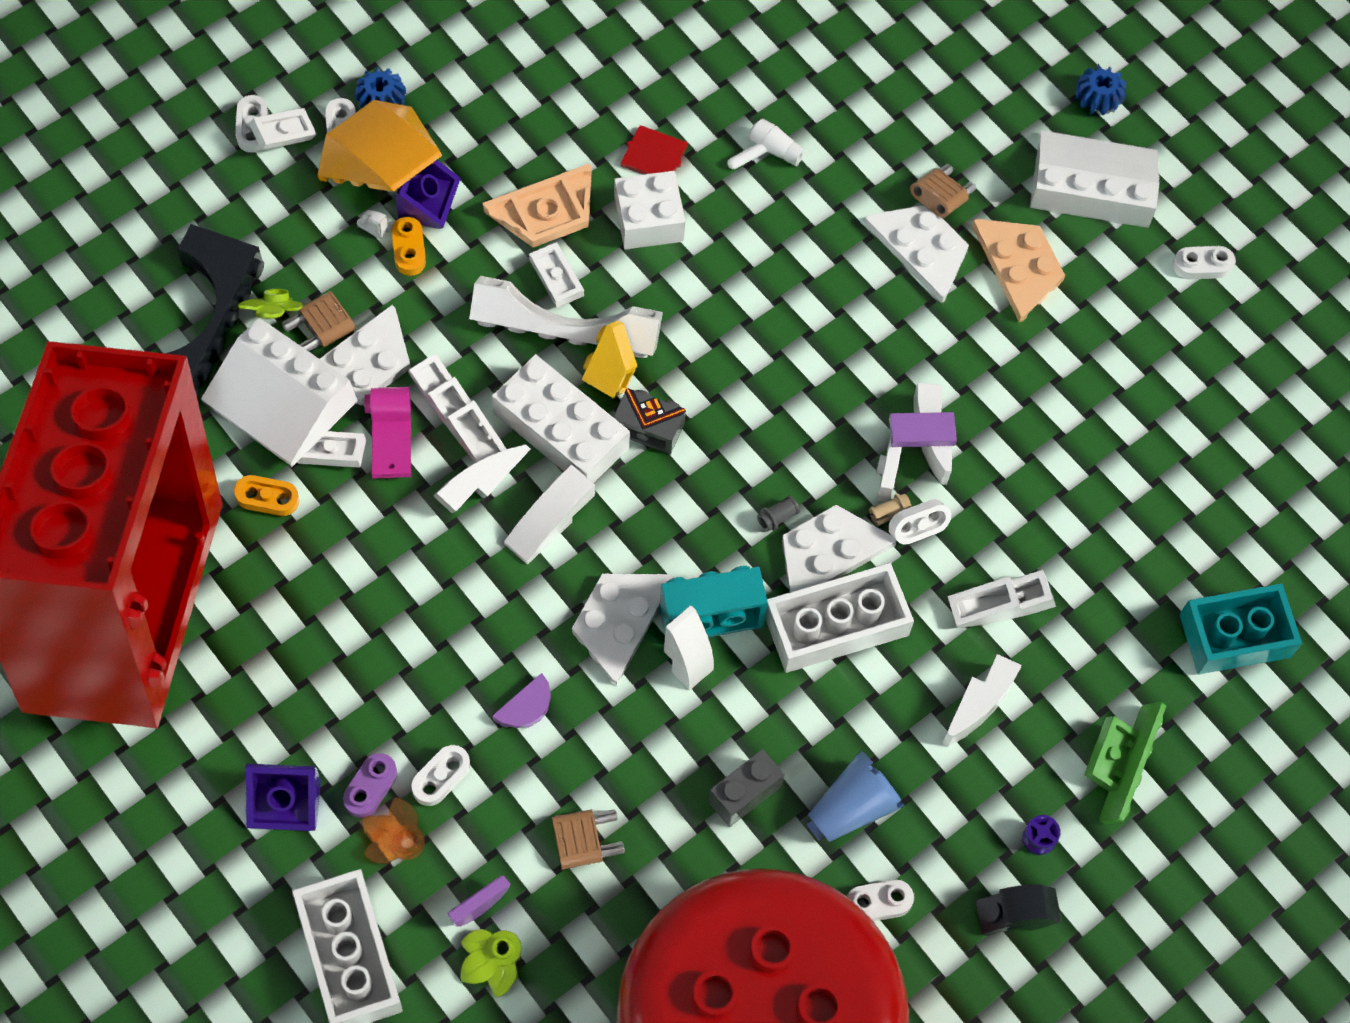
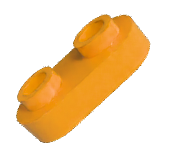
M402 217L395 221L392 226L395 266L400 273L413 276L422 272L426 265L423 230L421 223L417 219ZM407 228L412 229L409 232L402 231L403 229ZM410 254H413V255H414L413 258H406V257H405L406 255H410Z
M248 475L239 479L234 487L237 503L247 510L287 516L295 512L300 503L296 487L286 481ZM251 492H256V493H257V496H256V497H254V498H247V495H248L249 493H251ZM283 498L289 500L286 504L283 505L278 503L279 500Z

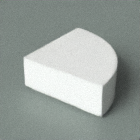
M367 210L357 221L358 227L379 239H383L388 233L386 215L380 212Z

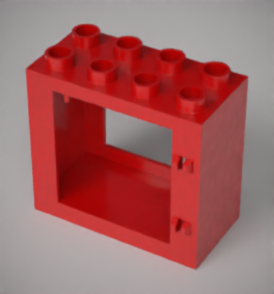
M53 341L47 342L0 472V662L22 713L158 729L223 505L187 356Z

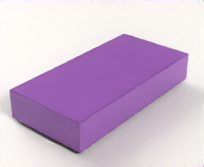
M954 412L890 413L889 423L892 447L956 445Z

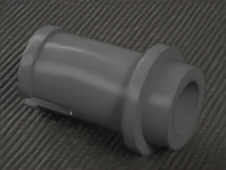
M788 495L772 507L762 508L761 513L757 515V519L765 531H775L778 529L779 524L799 514L800 508L797 501Z

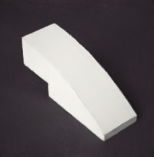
M917 383L913 396L914 413L941 412L943 385ZM921 446L922 452L940 484L947 485L952 471L953 446Z
M522 445L490 455L457 474L433 496L451 513L456 512L474 491L482 498H485L527 454L530 448L527 445Z
M571 464L526 512L506 538L504 545L528 565L572 523V517L595 496V484Z
M1044 570L1013 580L1008 576L948 596L958 628L1005 621L1056 607Z
M689 606L666 626L664 652L673 660L672 673L689 691L714 670L713 653L708 636L696 610L692 606Z
M997 654L985 682L972 677L942 745L949 747L978 728L996 710L1007 695L1022 665Z

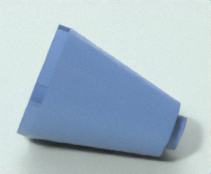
M862 751L854 757L808 814L811 821L807 826L819 841L824 837L828 842L833 841L904 806L891 784L880 771L871 766L873 762Z

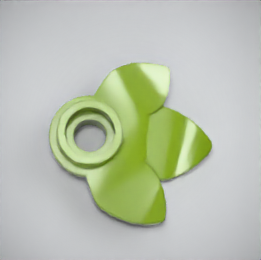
M285 289L265 290L263 298L248 299L238 304V308L241 310L256 311V317L261 319L278 318L285 311H298L303 307L301 302L293 301L289 297V291Z
M484 929L470 932L461 940L464 949L470 953L461 967V981L477 984L488 980L495 997H501L510 990L517 979L515 962L519 959L522 952L521 941L515 933L507 930H501L494 934ZM505 941L509 945V950L506 954L501 955L498 951V946L501 942Z

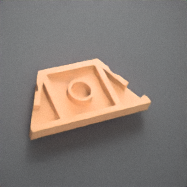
M589 163L483 203V211L533 248L589 227L592 167Z
M976 219L973 221L972 228L1018 321L1022 322L1036 305L1039 306L1046 299L1050 291H1054L1063 282L1065 274L1041 226Z

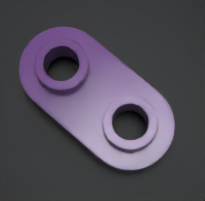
M383 753L369 756L345 790L343 802L347 812L353 817L366 818L372 815L397 778V768L390 756ZM378 765L385 767L384 772L381 774L373 772V769ZM363 793L367 797L363 802H356L354 800L355 796Z

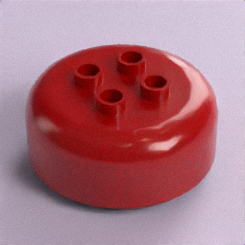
M760 868L728 872L706 879L672 899L654 916L637 939L628 957L620 984L617 1023H909V1007L902 972L894 952L874 921L857 904L833 887L814 878L784 870Z

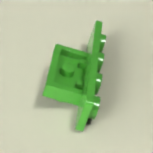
M1161 701L1142 705L1133 728L1116 716L1105 718L1084 776L1109 792L1099 817V821L1104 825L1121 823L1130 812V804L1136 788L1141 783V774L1146 760L1152 753V744L1158 729L1163 723L1166 705Z

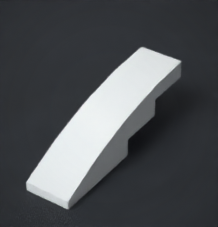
M436 353L409 369V375L475 463L490 455L506 450V447L474 400L471 402L457 379L450 376Z

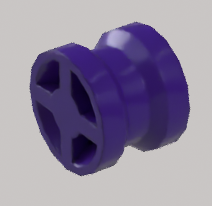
M1047 815L1035 816L1029 821L1022 834L1024 847L1034 855L1048 854L1053 850L1060 838L1061 830L1059 824Z

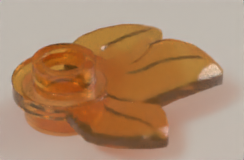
M394 798L390 806L389 816L374 815L362 819L365 834L372 842L364 853L365 857L378 864H387L397 858L404 860L414 859L422 853L425 846L424 835L417 828L418 816L409 803L402 799ZM410 838L414 841V844L410 848H404L401 845L403 840Z

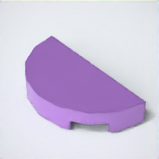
M543 673L537 676L492 716L493 720L506 728L508 726L513 728H529L540 722L548 712L551 699L549 682Z
M504 875L502 877L499 876L450 910L448 917L456 927L470 923L499 901L511 884Z

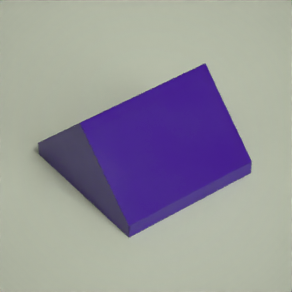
M435 160L397 189L395 199L398 219L412 217L417 219L421 225L442 229L461 178L440 161Z
M246 764V828L316 831L321 780L316 766Z

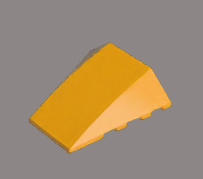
M373 100L326 134L317 177L320 181L324 182L332 178L334 183L343 184L348 180L353 186L360 187L366 183L372 189L395 191L440 158L442 154L412 107Z

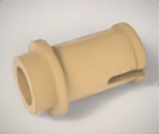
M897 493L894 494L893 499L870 507L869 513L874 514L870 515L871 519L879 527L881 524L891 521L895 514L912 507L906 494L900 495Z

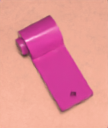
M410 387L371 388L370 394H365L364 403L365 413H371L372 478L411 477Z

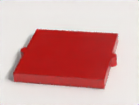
M640 125L632 141L627 143L628 149L621 161V166L643 175L675 171L677 167H681V158L688 146V142Z

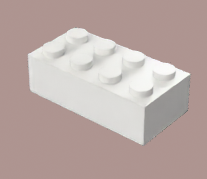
M536 354L492 395L493 413L561 470L565 471L572 464L592 483L629 449L630 431Z
M891 563L767 599L768 606L765 616L785 673L907 637L914 623Z
M361 869L293 890L329 1023H370L403 1012Z

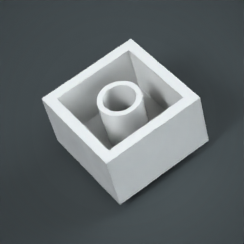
M675 171L615 178L614 200L624 250L684 242L686 221Z

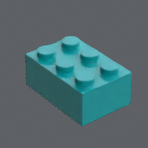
M739 566L732 569L731 572L718 574L715 571L701 574L697 578L685 580L683 577H676L661 584L659 611L664 633L666 626L689 606L696 610L708 637L763 628L768 601L760 567Z
M1282 583L1188 600L1179 614L1198 675L1292 658L1303 644Z

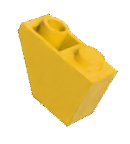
M619 320L604 325L600 329L596 337L598 345L594 353H590L583 365V369L586 371L582 380L612 398L625 393L637 368L624 323Z

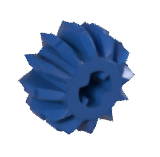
M1099 64L1094 70L1088 67L1084 74L1078 78L1076 84V99L1081 100V108L1089 107L1091 114L1095 111H1099L1102 116L1107 111L1114 113L1118 106L1123 103L1126 96V81L1121 80V72L1113 73L1111 66L1106 70L1102 69Z
M376 66L374 73L365 70L364 78L357 79L355 98L359 103L360 109L373 100L404 105L405 85L402 83L399 73L392 75L390 68L380 72Z

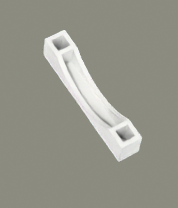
M480 276L474 283L469 319L476 320L479 325L485 327L506 326L509 331L515 333L536 332L539 337L545 339L566 338L569 339L568 342L575 345H586L587 343L598 345L596 337L600 329L604 325L619 320L624 323L634 356L646 358L648 355L653 356L657 348L663 312L632 306L620 313L604 318H567L535 305L521 294L510 281Z

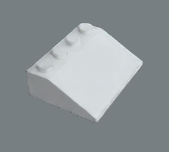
M1040 130L1030 208L1149 228L1156 212L1158 201V150Z
M258 318L236 339L201 398L202 403L291 467L358 401L348 378L261 318Z

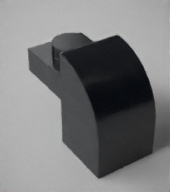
M1037 884L1013 886L1000 889L999 894L976 900L980 928L983 935L989 936L1018 927L1033 931L1062 922L1056 889L1049 886Z

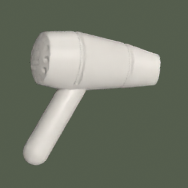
M760 119L753 125L749 134V139L756 145L733 156L728 160L727 164L730 169H736L769 152L797 166L804 157L805 149L794 142L778 126L765 119Z

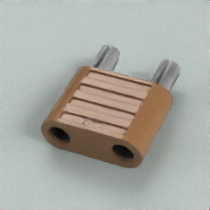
M946 164L940 169H932L910 187L914 198L942 218L947 217L968 200V195L976 189L975 183L973 184L971 181L962 187L948 175L953 171V167L950 164Z
M331 291L303 305L297 314L282 322V327L287 332L305 323L313 337L299 345L308 352L318 346L324 348L356 330L352 319Z
M590 809L552 817L562 870L603 862V857L624 853L623 842L601 846L599 843L596 825L617 821L618 815L615 809L593 813V810Z

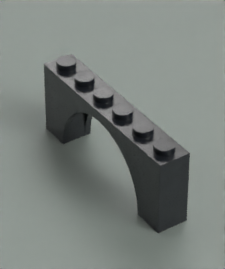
M190 224L178 247L182 265L197 271L211 284L216 292V305L210 322L197 338L189 344L165 354L187 356L198 399V389L202 381H206L212 371V362L216 354L220 355L223 351L225 336L229 328L233 329L237 323L238 311L240 309L238 304L250 298L251 285L255 278L261 276L264 269V261L262 260L259 247Z

